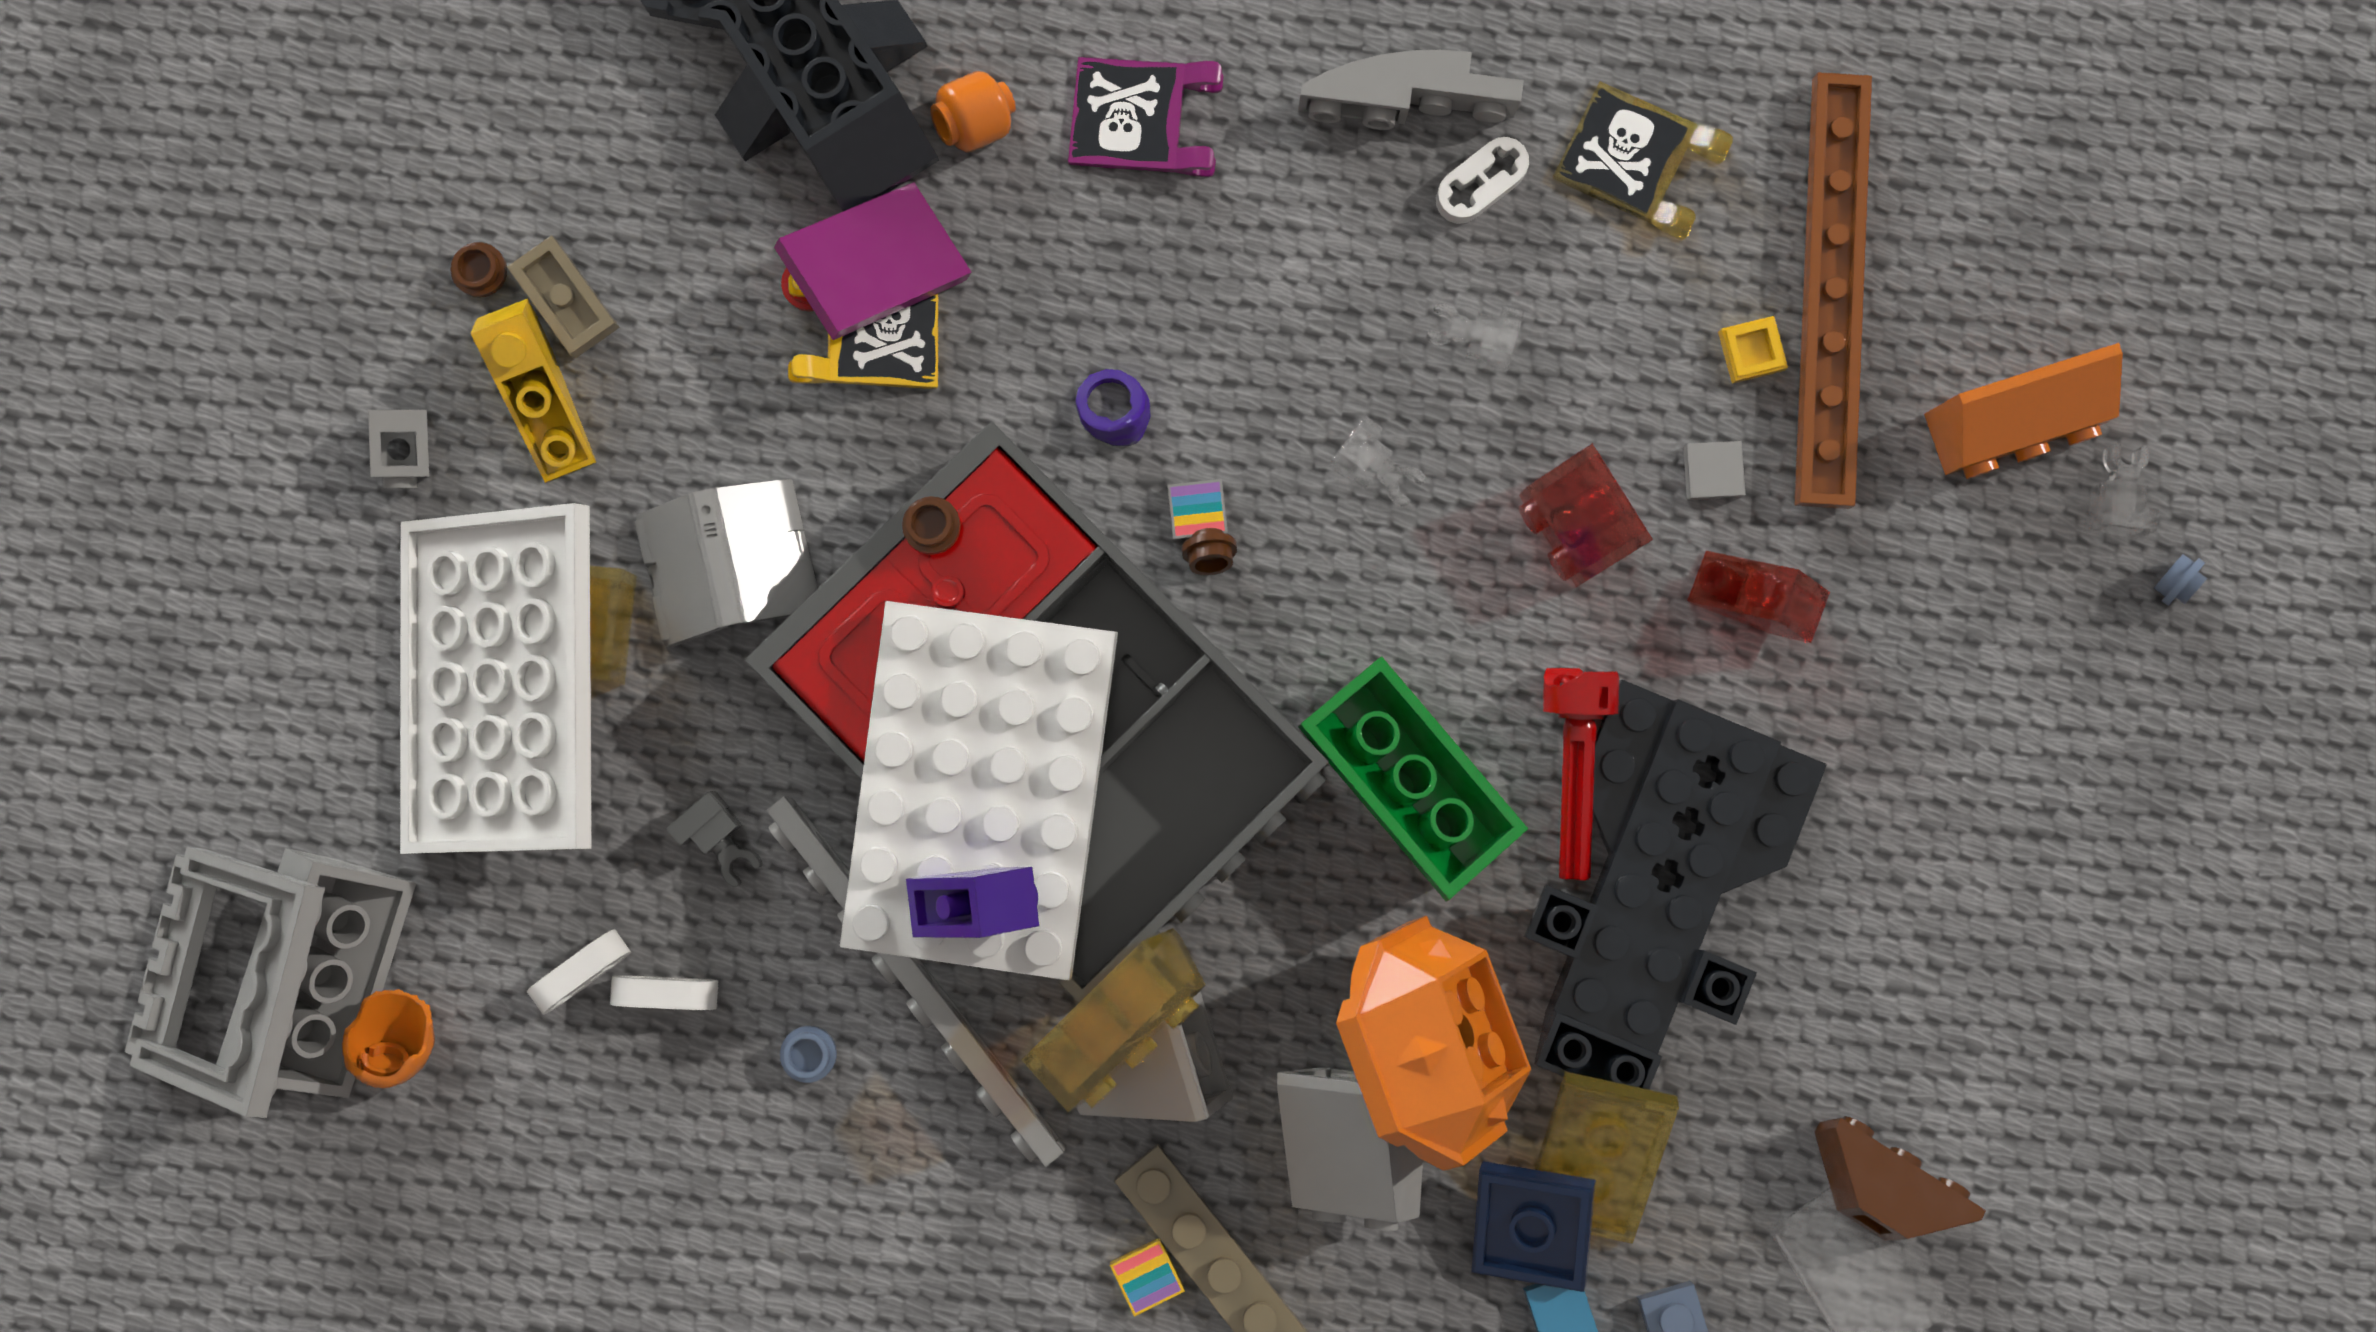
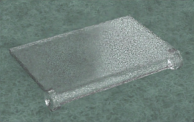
M1830 1187L1790 1216L1781 1217L1766 1228L1832 1332H1924L1953 1311L1908 1239L1884 1241L1840 1213L1836 1209Z

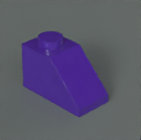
M1032 867L991 868L906 879L913 937L982 938L1039 926L1037 909L1038 891L1034 884Z

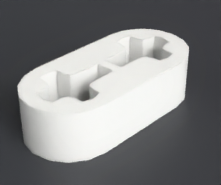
M1498 137L1487 143L1447 174L1441 181L1436 194V207L1441 216L1447 221L1456 224L1468 223L1513 190L1523 180L1529 166V155L1524 145L1510 137ZM1497 153L1502 158L1512 155L1515 158L1511 168L1513 175L1510 176L1508 172L1502 170L1491 179H1488L1485 173L1494 164L1495 157L1493 154ZM1474 182L1479 185V188L1474 191L1469 200L1472 207L1467 208L1462 203L1453 207L1449 203L1453 194L1452 186L1455 185L1457 189L1462 191Z
M613 929L588 944L541 978L527 990V993L543 1015L547 1014L617 965L631 951L617 931Z
M632 975L612 976L610 1005L639 1008L717 1009L718 980Z

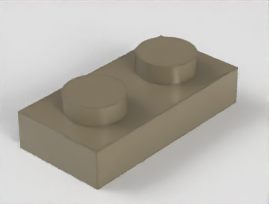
M552 235L507 266L573 358L576 359L620 328L565 250Z

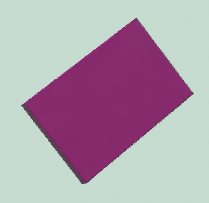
M915 182L780 237L774 246V249L832 340L966 281L972 273Z

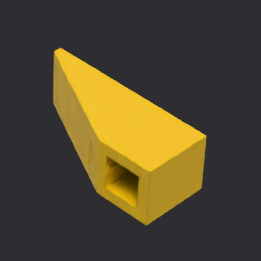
M524 299L477 318L470 334L544 482L546 483L596 463L550 342L529 299Z

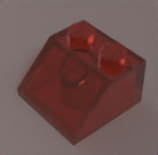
M1593 443L1527 486L1519 494L1523 504L1518 509L1524 522L1534 534L1542 531L1553 549L1548 553V558L1554 570L1563 581L1571 578L1576 587L1653 540Z

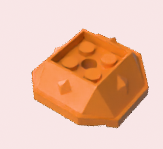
M1427 916L1406 922L1360 946L1351 974L1350 999L1343 1000L1336 1025L1379 1138L1396 1147L1405 1145L1418 1158L1443 1171L1464 1166L1508 1131L1505 1120H1508L1507 1113L1532 1070L1488 952L1481 947L1432 927Z

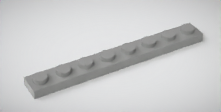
M783 796L766 810L775 821L768 828L787 852L790 853L796 848L809 866L803 870V873L816 891L823 897L830 892L843 908L837 914L843 924L850 870L792 797ZM877 953L872 957L873 963L889 983L894 984L899 980L912 996L906 1004L916 1019L925 1028L934 1024L947 1042L941 1046V1049L953 1066L961 1073L968 1068L982 1085L976 1090V1093L985 1107L995 1117L1003 1112L1015 1127L1016 1131L1010 1136L1022 1154L1030 1162L1038 1157L1045 1167L1063 1154L1066 1145L920 959Z

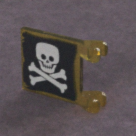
M1600 81L1553 175V179L1645 220L1677 239L1684 240L1692 228L1696 214L1689 208L1662 200L1688 148L1716 164H1721L1733 143V137L1723 130L1698 125Z

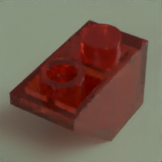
M1706 551L1687 601L1768 634L1812 643L1830 591L1799 569Z

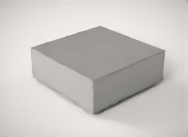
M1742 441L1690 443L1683 447L1687 501L1742 498L1746 495Z

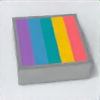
M1222 479L1167 485L1173 541L1187 540L1191 538L1193 533L1205 528H1217L1228 534Z

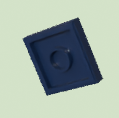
M1482 1161L1479 1169L1471 1272L1584 1292L1587 1282L1596 1180Z

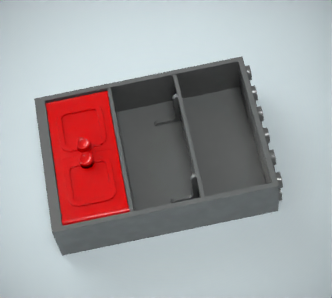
M993 421L980 431L745 659L862 780L886 601L1118 632L1072 978L1070 980L1056 979L1081 1006L1091 997L1098 1004L1102 1003L1123 982L1125 976L1119 969L1132 956L1141 964L1165 940V937L1158 930L1174 916L1182 923L1205 900L1198 891L1213 876L1223 883L1246 860L1239 850L1253 836L1260 843H1263L1286 820L1279 811L1292 798L1299 804L1303 803L1327 780L1320 770L1329 761ZM929 496L940 497L951 503L961 521L960 534L955 544L947 551L934 555L924 554L915 550L907 542L902 529L903 517L909 506L918 499Z

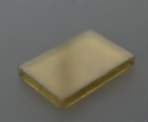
M1565 1071L1534 1170L1596 1180L1591 1235L1633 1244L1679 1110L1678 1097Z

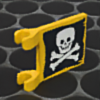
M790 274L788 278L789 293L793 296L805 297ZM938 294L835 340H832L828 334V358L806 354L794 356L788 364L789 381L803 384L842 383L924 389L938 388Z

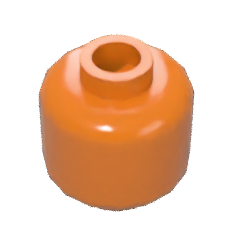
M975 71L941 86L936 93V103L931 106L930 112L934 127L941 140L947 146L955 145L959 150L969 153L994 143L1009 133L1011 128L1010 114L1015 112L1016 105L1009 87L1004 82L997 83L988 73Z

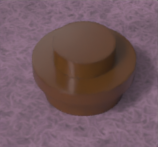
M473 242L460 248L454 255L450 268L451 277L455 285L465 294L478 298L487 297L496 293L503 286L507 277V264L503 255L492 245L483 242Z
M929 496L918 499L909 506L903 517L902 529L907 542L915 550L924 554L934 555L947 551L955 544L960 534L961 521L951 503L940 497Z
M1217 528L1198 530L1182 545L1183 559L1189 563L1190 570L1198 575H1216L1229 570L1233 566V557L1237 553L1235 538Z

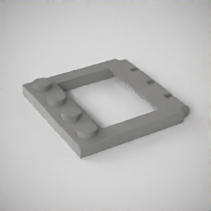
M186 847L185 855L176 854L166 893L174 896L172 904L163 903L152 948L160 950L158 958H149L138 998V1003L145 1005L144 1012L134 1013L125 1052L132 1055L130 1067L245 1117L267 1118L271 1098L278 1085V1071L286 1040L293 1026L292 1016L300 985L307 972V958L314 930L321 917V903L325 888L207 849ZM217 887L267 903L264 915L268 926L267 935L261 946L255 950L250 969L253 981L252 993L248 1001L241 1005L235 1027L238 1036L237 1051L232 1060L226 1062L225 1068L176 1048Z

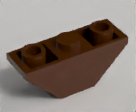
M1844 1116L1843 1118L1822 1121L1814 1131L1837 1211L1884 1241L1910 1239L1982 1220L1986 1210L1969 1200L1971 1194L1966 1188L1947 1178L1940 1177L1936 1179L1920 1169L1922 1162L1913 1154L1897 1147L1887 1148L1872 1138L1874 1131L1861 1121Z

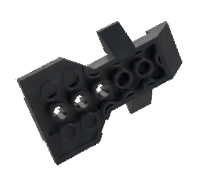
M640 0L652 17L723 29L740 53L747 66L717 110L715 116L745 162L792 133L841 210L846 211L889 193L939 161L938 156L900 91L887 74L894 67L928 47L925 39L898 0L841 5L839 0H778L777 3L768 7L764 0Z
M1619 680L1618 714L1604 715L1595 741L1593 816L1608 852L1607 859L1589 902L1545 885L1524 935L1529 940L1567 956L1545 1011L1534 1065L1642 1109L1661 1062L1662 1056L1658 1055L1678 1002L1737 1025L1757 972L1705 950H1700L1701 944L1721 894L1787 867L1826 769V763L1782 746L1781 741L1679 699L1671 700L1625 680ZM1706 759H1709L1712 762L1711 770L1717 773L1715 781L1705 782L1703 788L1698 785L1700 775L1693 772V766L1695 763H1705ZM1687 809L1692 813L1690 820L1696 824V829L1694 833H1685L1683 840L1678 837L1680 827L1673 824L1672 820L1675 814L1685 815ZM1667 860L1671 863L1670 872L1676 875V880L1673 885L1665 884L1663 891L1657 888L1659 879L1651 874L1655 865L1664 866Z

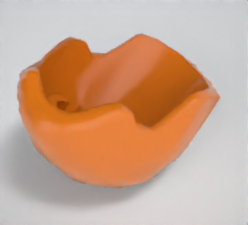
M400 989L394 991H375L372 995L364 998L357 1017L344 1031L342 1055L346 1069L356 1079L374 1088H390L410 1080L424 1067L435 1043L430 1005L426 1004L424 1000H419L417 995H411Z

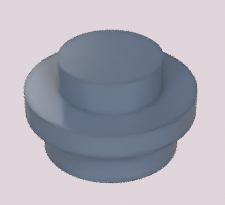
M2182 554L2153 588L2164 596L2162 602L2169 606L2177 598L2186 604L2207 579L2198 572L2205 562L2200 558L2194 562Z
M803 1026L793 1030L786 1036L780 1049V1061L785 1072L791 1078L804 1083L815 1082L828 1075L833 1069L837 1058V1049L833 1038L825 1030L816 1026Z

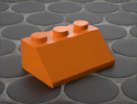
M2116 343L1960 393L1926 412L1924 416L1945 475L1963 470L1966 479H1970L1999 469L1996 459L2015 453L2019 463L2051 452L2048 442L2066 437L2069 446L2103 435L2100 425L2119 417L2123 359L2120 344Z

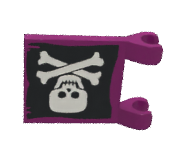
M1078 57L1068 164L1115 169L1176 172L1190 176L1212 177L1216 166L1213 149L1207 146L1179 148L1184 88L1198 92H1221L1224 79L1221 64L1215 61H1198L1184 64Z

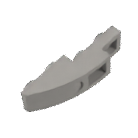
M1411 50L1388 53L1350 62L1326 71L1303 83L1298 111L1309 112V118L1324 123L1339 122L1341 116L1363 119L1362 124L1364 126L1378 130L1392 129L1395 127V123L1405 125L1410 104L1419 105V110L1429 115L1444 116L1450 114L1451 110L1473 112V117L1479 121L1496 123L1504 121L1506 116H1515L1521 103L1524 80L1469 73L1472 52Z

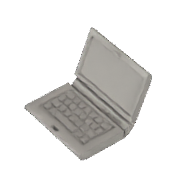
M791 479L692 492L636 515L635 527L644 565H647L654 595L652 597L660 638L664 642L665 648L689 642L728 628L730 625L789 617L818 589L793 480Z

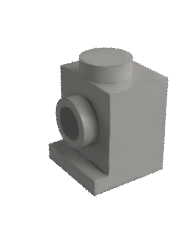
M368 410L370 476L382 477L383 488H418L417 477H429L427 410ZM402 439L409 444L410 453L404 460H394L389 456L387 446L392 440Z

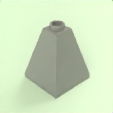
M1200 991L1187 995L1067 1070V1075L1062 1079L1065 1099L1071 1108H1078L1079 1115L1198 1122L1208 1119L1233 1099Z

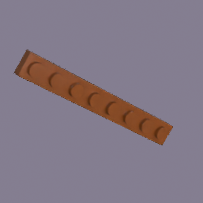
M1818 72L1812 79L1794 506L1850 509L1855 506L1872 95L1871 75Z

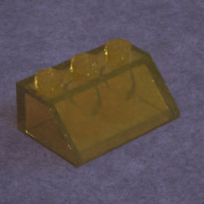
M1172 928L1143 940L1021 1059L1067 1112L1072 1111L1085 1102L1091 1108L1098 1105L1117 1087L1118 1084L1111 1077L1125 1063L1133 1070L1158 1047V1044L1152 1037L1161 1028L1168 1024L1173 1030L1176 1029L1199 1007L1193 998L1206 985L1182 937Z

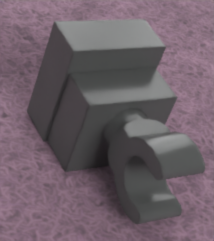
M716 791L707 792L665 829L680 846L688 844L692 840L704 854L713 851L718 861L722 864L721 872L724 880L732 887L740 886L742 883L740 878L733 872V863L736 859L745 858L756 869L763 865L760 856L756 852L747 848H741L730 838L743 824L732 813L729 806Z

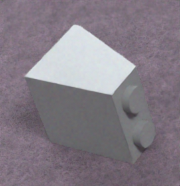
M1321 1067L1278 1072L1277 1090L1292 1207L1313 1210L1312 1219L1322 1222H1346V1215L1364 1218V1227L1382 1231H1396L1400 1222L1419 1218L1423 1160L1418 1158L1405 1145L1396 1147L1378 1137L1354 1071Z

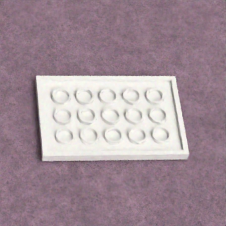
M571 503L401 522L400 854L591 849L590 506Z
M891 601L885 602L840 947L1062 980H1070L1072 978L1118 632ZM991 868H1033L1034 884L1038 891V927L982 938L912 936L906 879Z

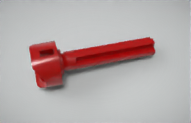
M1546 668L1544 673L1543 712L1558 713L1559 718H1566L1563 724L1560 879L1589 880L1591 878L1594 763L1597 729L1594 719H1602L1603 715L1618 714L1619 675L1617 671L1583 672L1580 668Z

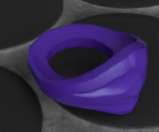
M1105 369L1089 375L1078 388L1075 406L1080 422L1084 429L1095 439L1112 446H1131L1141 440L1151 417L1150 400L1144 388L1134 377L1121 370ZM1113 382L1121 384L1128 390L1131 395L1130 405L1132 409L1124 417L1111 421L1107 417L1097 416L1090 410L1088 406L1090 393L1101 384Z

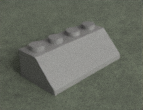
M285 848L278 873L324 887L325 891L321 903V917L315 927L307 958V972L301 982L292 1016V1030L286 1040L278 1071L277 1089L349 1098L355 1077L346 1069L344 1064V1057L342 1055L344 1031L357 1017L363 999L372 995L375 991H383L416 883L338 859ZM264 916L216 1065L225 1068L226 1062L232 1060L237 1051L238 1036L235 1027L241 1005L248 1001L252 993L253 981L250 969L255 950L264 942L268 929Z

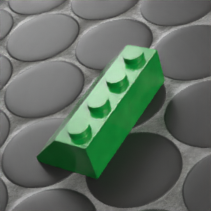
M1382 656L1298 726L1445 901L1450 900L1528 830V827Z

